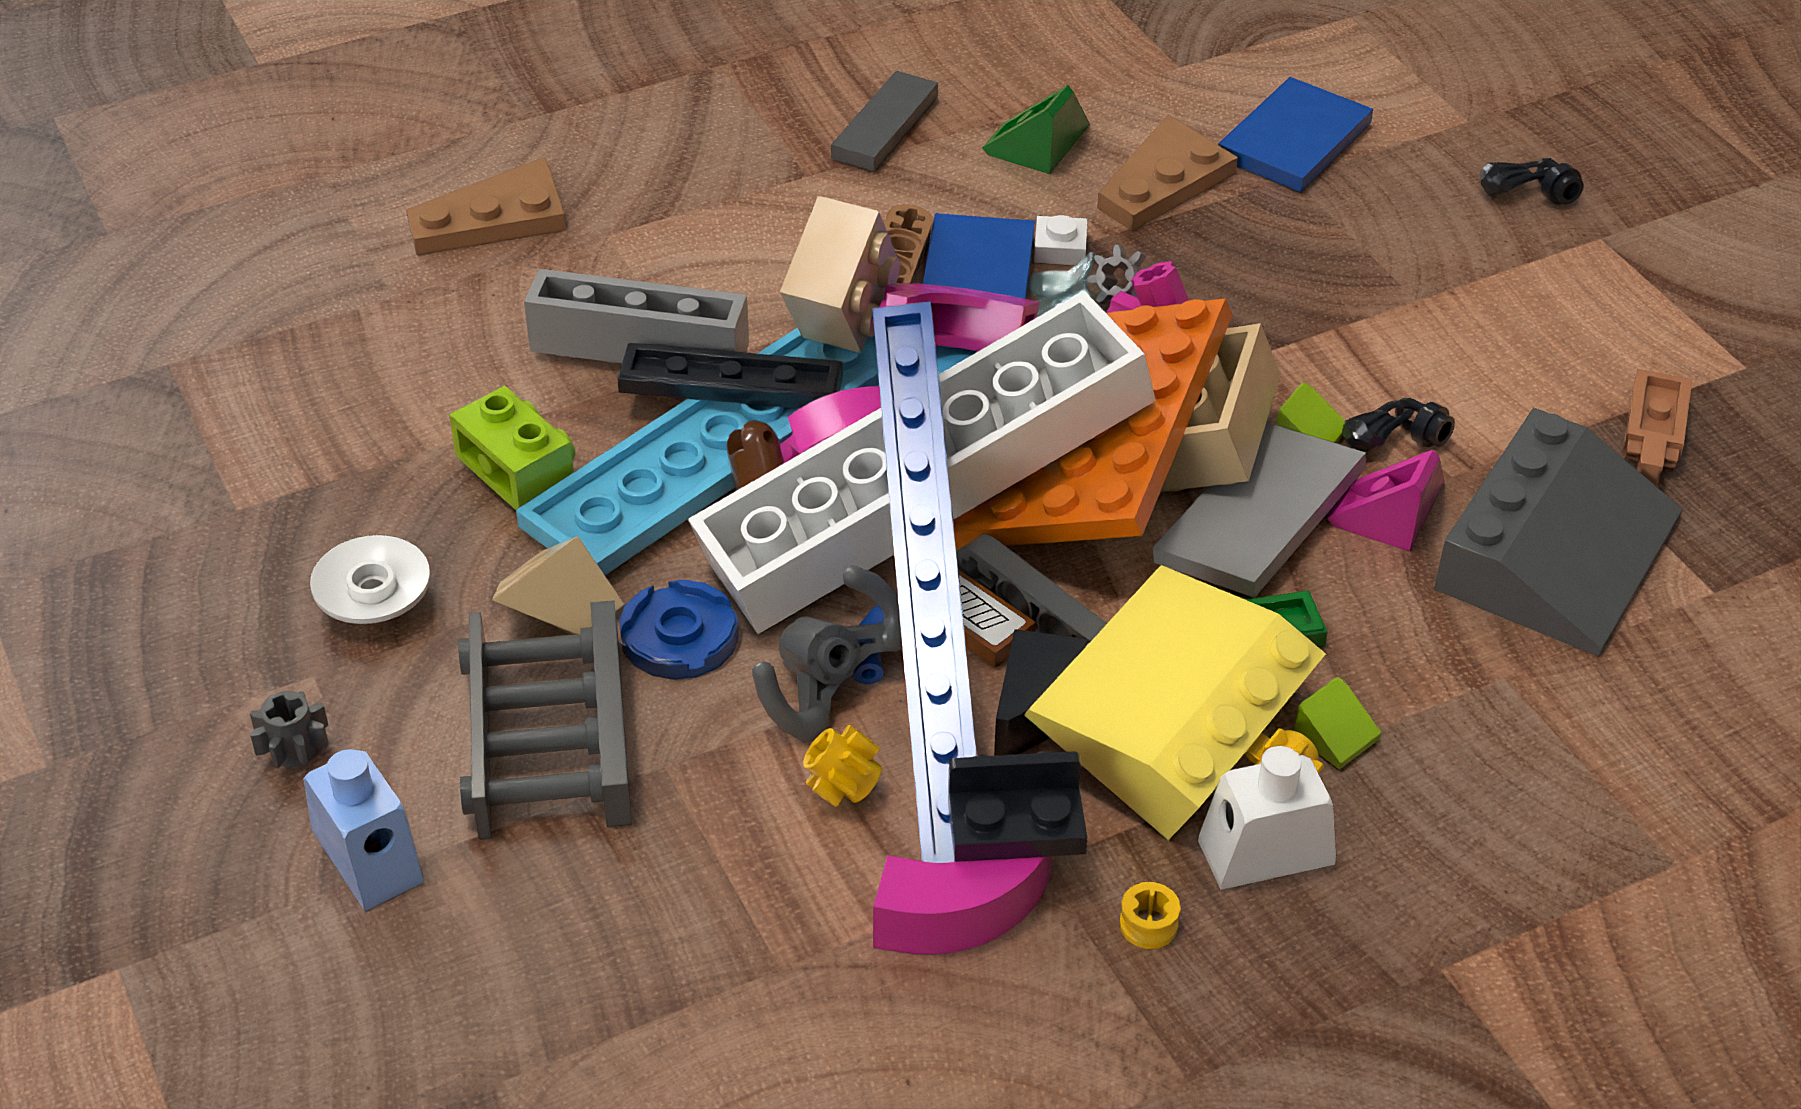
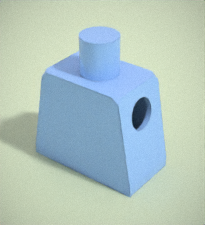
M348 749L337 752L329 759L326 765L309 772L303 778L312 832L364 911L424 883L405 810L396 794L365 751ZM369 835L372 843L379 840L381 851L369 853L364 850V843Z

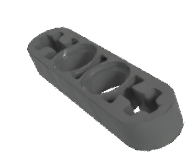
M982 534L957 550L958 569L1036 622L1035 632L1087 639V646L1107 624L990 535Z

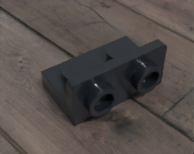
M1039 752L1035 754L998 756L976 755L950 759L948 767V809L954 862L1086 854L1087 832L1079 788L1081 772L1079 753Z

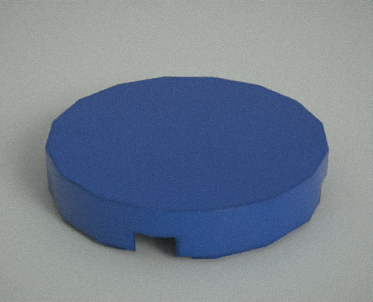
M690 580L668 581V588H661L654 591V585L641 590L625 605L619 620L623 652L635 667L656 677L674 680L699 677L718 668L733 654L739 638L736 613L731 608V601L723 592L706 583Z

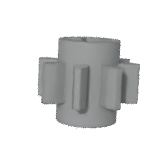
M1119 244L1114 246L1112 257L1104 258L1095 255L1094 259L1099 267L1096 275L1087 277V282L1097 284L1102 290L1098 294L1096 301L1106 304L1120 291L1138 298L1131 279L1140 270H1143L1140 265L1144 262L1146 255L1137 251L1128 260L1126 259L1124 246ZM1118 268L1126 270L1124 276L1129 283L1125 288L1116 285L1118 280L1113 274Z

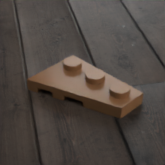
M1168 114L1098 192L1097 208L1133 231L1236 173L1238 157Z
M546 157L406 209L416 255L566 230L565 214Z

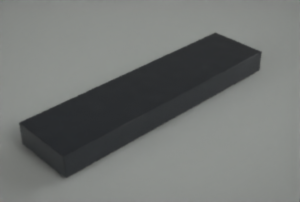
M628 343L617 377L619 393L802 408L812 401L840 391L843 378V361Z

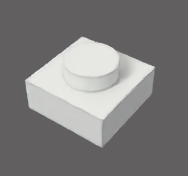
M1064 215L1054 217L1037 216L1034 263L1085 266L1087 219L1071 218Z

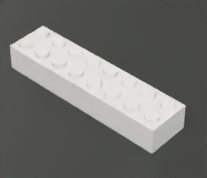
M1085 291L939 374L953 520L1156 401L1145 354ZM881 408L688 519L708 563L757 634L845 584L843 573L849 566L854 565L869 570L894 555Z

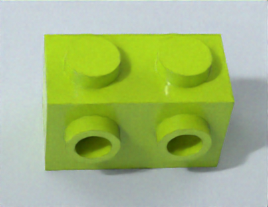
M505 385L449 414L455 456L515 510L574 473L573 458L576 453L567 433L560 428L555 429L540 416L531 402L527 400L522 401Z

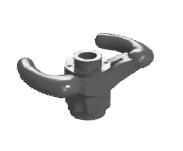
M851 565L846 568L843 573V581L848 587L866 594L877 603L884 613L883 623L844 627L843 625L819 619L801 617L790 624L781 635L779 651L784 660L783 664L790 672L797 674L799 712L795 711L786 701L779 688L774 667L770 663L763 661L756 664L752 669L758 698L768 716L784 732L803 742L814 741L823 731L828 729L830 725L831 697L840 684L852 675L855 668L872 653L896 652L903 649L898 594L880 576L858 566Z

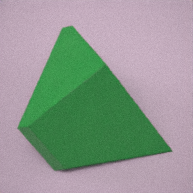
M1066 85L1005 121L982 148L989 156L1051 174L1090 123L1074 91L1069 85Z

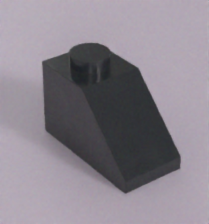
M1014 629L996 715L994 756L1021 754L1050 738L1025 716V713L1086 647L1087 639Z

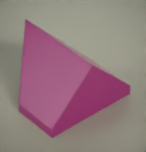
M1432 449L1356 479L1332 507L1327 517L1328 521L1333 527L1410 552L1445 482L1440 457Z

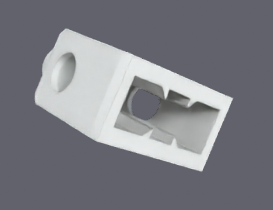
M1275 746L1264 752L1261 764L1229 770L1221 776L1198 838L1200 847L1220 890L1335 865L1336 849L1333 804L1310 758L1299 755L1291 748Z

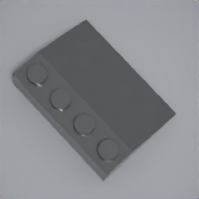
M1533 407L1446 537L1434 590L1599 657L1677 524L1683 509L1587 427L1566 420L1559 415L1547 413Z

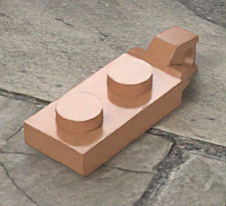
M1637 369L1632 388L1623 450H1625V459L1638 461L1636 470L1658 487L1659 476L1663 466L1675 469L1677 461L1680 460L1685 440L1692 379Z

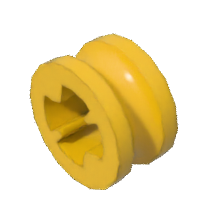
M1142 882L1130 887L1124 893L1119 919L1120 931L1125 939L1134 946L1144 949H1158L1168 945L1176 937L1178 931V919L1181 911L1179 898L1174 891L1165 885L1155 882ZM1147 910V920L1138 917V912ZM1152 912L1160 913L1162 915L1161 920L1152 921Z

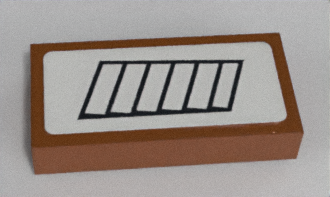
M959 570L966 648L996 667L1009 657L1014 629L1035 632L1036 622Z

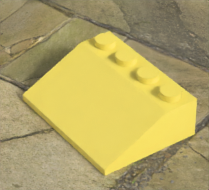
M1161 565L1028 709L1025 716L1066 752H1078L1081 765L1169 840L1201 807L1218 786L1221 776L1233 768L1326 653L1280 614Z

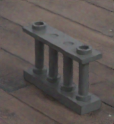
M614 600L590 602L592 627L580 628V634L486 642L481 612L469 613V638L458 639V652L461 675L470 674L471 776L460 777V795L463 815L475 814L479 839L492 838L491 806L591 796L592 803L604 802L607 827L632 825L619 640ZM583 658V664L594 663L595 671L583 672V678L488 687V666ZM585 703L586 709L597 708V717H586V724L489 733V711ZM579 749H588L589 755L600 754V764L588 765V771L490 780V758Z

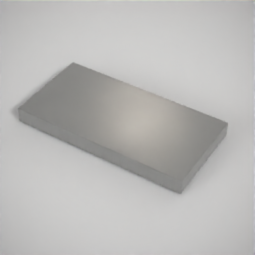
M1267 422L1249 481L1237 482L1228 486H1208L1153 547L1154 563L1255 598L1366 469V453Z

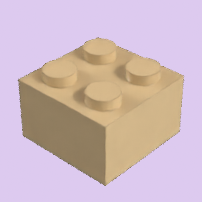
M822 196L817 197L780 289V294L803 338L862 353L867 337L875 335L872 308H879L884 296L885 286L896 284L900 271V260L895 254L891 237L887 233L880 212Z

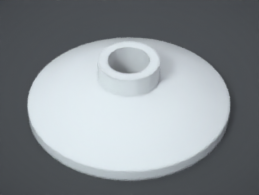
M364 536L337 545L317 562L311 574V592L317 606L324 613L337 620L355 624L378 623L404 614L423 598L430 583V569L425 555L410 542L392 536Z

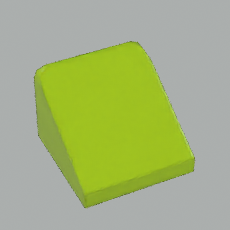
M1303 382L1279 409L1276 425L1337 444L1343 437L1342 429L1345 420L1314 388Z
M1339 677L1334 678L1304 700L1297 710L1294 731L1303 734L1311 740L1318 754L1339 770L1381 738L1382 733L1350 687Z

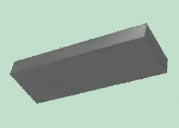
M895 71L831 144V159L869 171H875L937 99L938 82Z

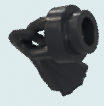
M1546 157L1540 161L1520 164L1491 162L1482 167L1480 172L1481 185L1490 197L1495 194L1507 193L1520 185L1538 179L1541 184V192L1548 200L1554 204H1571L1579 198L1584 188L1581 174L1577 169L1568 163L1558 164L1552 158ZM1537 167L1534 173L1529 168Z
M1402 398L1387 402L1375 411L1345 420L1342 433L1345 442L1350 445V448L1359 451H1369L1376 446L1383 445L1390 433L1402 425L1411 432L1413 441L1425 447L1433 445L1441 447L1451 437L1455 427V419L1449 416V410L1436 402L1423 404L1412 398ZM1393 408H1395L1396 417L1388 413ZM1416 411V412H1418V414L1416 415L1414 421L1412 422V421L1409 420V419L1412 417V415H1413L1414 412Z

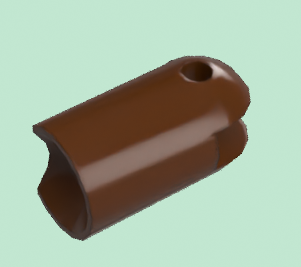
M756 420L748 421L743 425L742 429L734 430L729 434L726 448L736 491L784 464L778 436L768 424Z

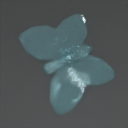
M1094 252L1089 253L1068 272L1052 270L1034 273L1029 276V289L1036 297L1041 298L1036 300L1040 302L1037 317L1082 291H1085L1091 298L1093 297L1089 290H1087L1089 284L1085 279L1091 272L1094 264V256L1096 255Z

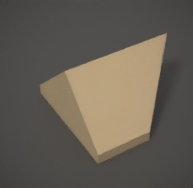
M578 536L547 548L527 561L499 583L492 601L552 624L568 635L580 634V628L592 627L590 602L614 600L616 619L622 615L625 607Z

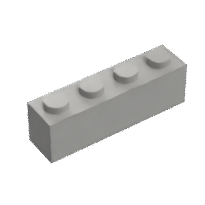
M539 269L524 300L531 352L622 363L628 343L743 353L747 352L749 346L746 294Z

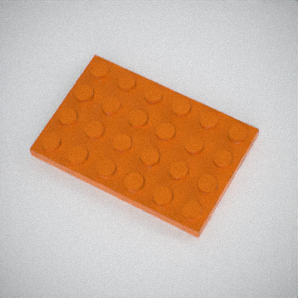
M1226 298L1207 301L1193 299L1182 304L1159 307L1145 305L1133 310L1106 313L1145 354L1156 401L954 519L956 550L982 534L994 537L1005 546L1143 536L1232 318Z

